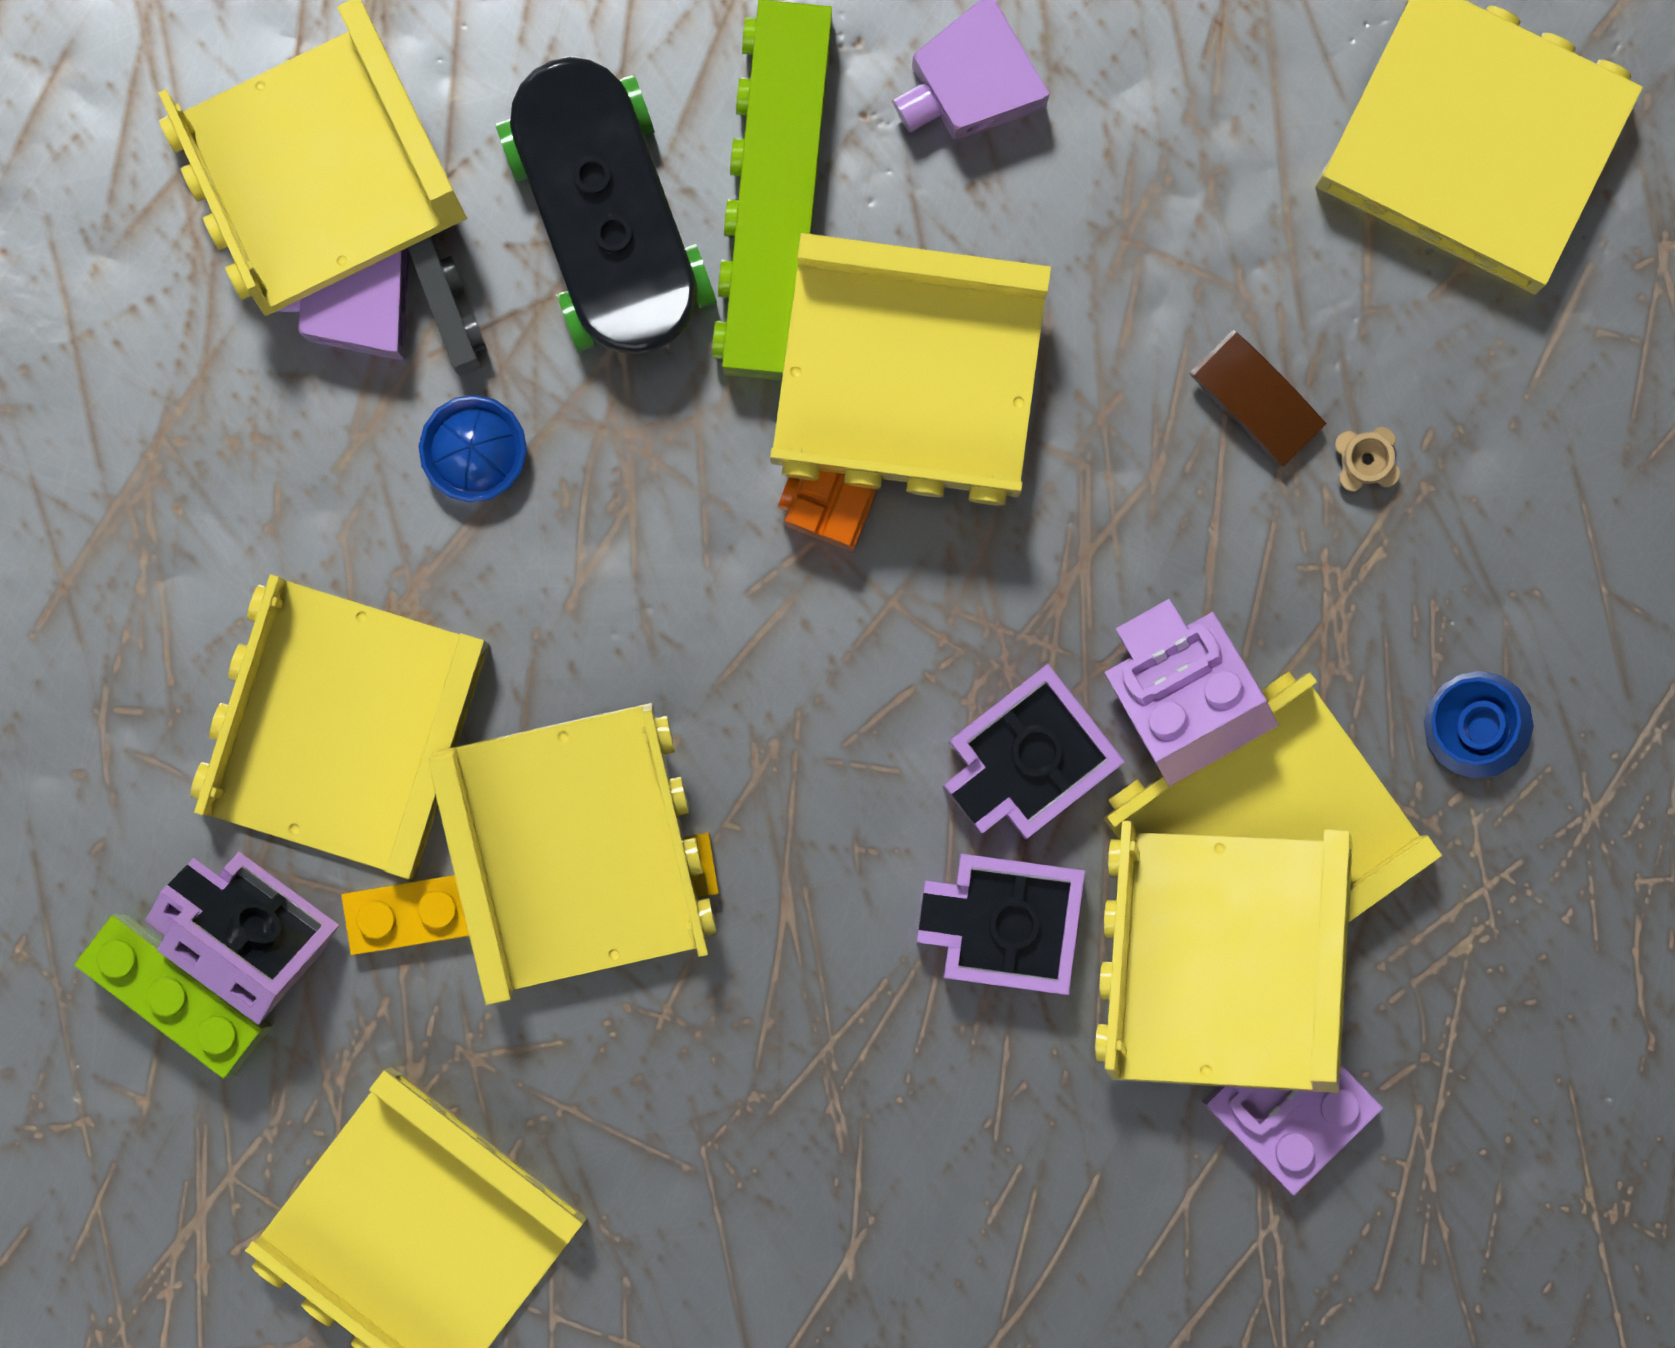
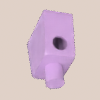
M979 0L913 55L912 68L921 85L894 99L893 105L910 133L940 116L951 137L954 140H960L1042 110L1047 106L1050 94L996 0Z
M406 248L276 312H299V333L307 341L395 360H404L409 250Z

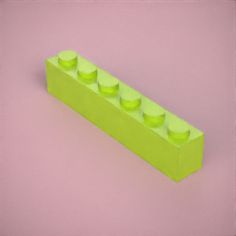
M758 0L757 18L745 17L742 54L753 55L751 79L739 78L736 115L747 116L745 139L733 138L730 175L741 176L739 200L727 199L724 236L735 237L733 261L721 260L718 297L729 298L727 322L715 321L712 358L723 359L722 368L724 375L780 381L783 378L798 268L797 257L801 233L812 234L832 29V6Z

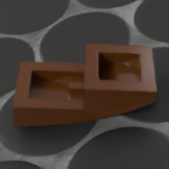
M1232 330L1189 373L1226 416L1237 420L1275 464L1282 467L1327 424L1299 392L1236 331Z

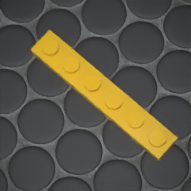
M710 833L684 836V840L695 837L700 852L704 874L693 876L697 897L719 894ZM455 875L341 894L351 955L469 936Z

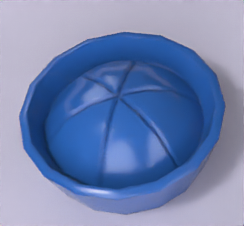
M479 395L453 398L438 407L424 424L418 446L421 467L431 484L449 498L469 503L491 500L508 490L522 472L527 453L524 430L514 413L497 400Z
M1484 671L1459 674L1441 685L1429 701L1424 720L1427 744L1437 761L1455 774L1475 779L1497 776L1516 765L1529 748L1534 728L1531 707L1520 688L1501 675Z

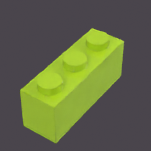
M127 914L111 915L75 962L74 966L221 1078L225 1079L235 1076L273 1025L265 1019L259 1025L158 952L157 949L162 941Z

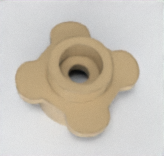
M1377 427L1373 432H1365L1359 435L1352 431H1344L1336 438L1335 450L1341 454L1343 471L1339 475V482L1343 488L1354 492L1359 490L1362 485L1376 483L1384 488H1388L1398 481L1400 469L1394 464L1395 452L1393 448L1396 443V437L1390 429ZM1368 453L1372 455L1373 462L1370 465L1362 462L1363 454Z

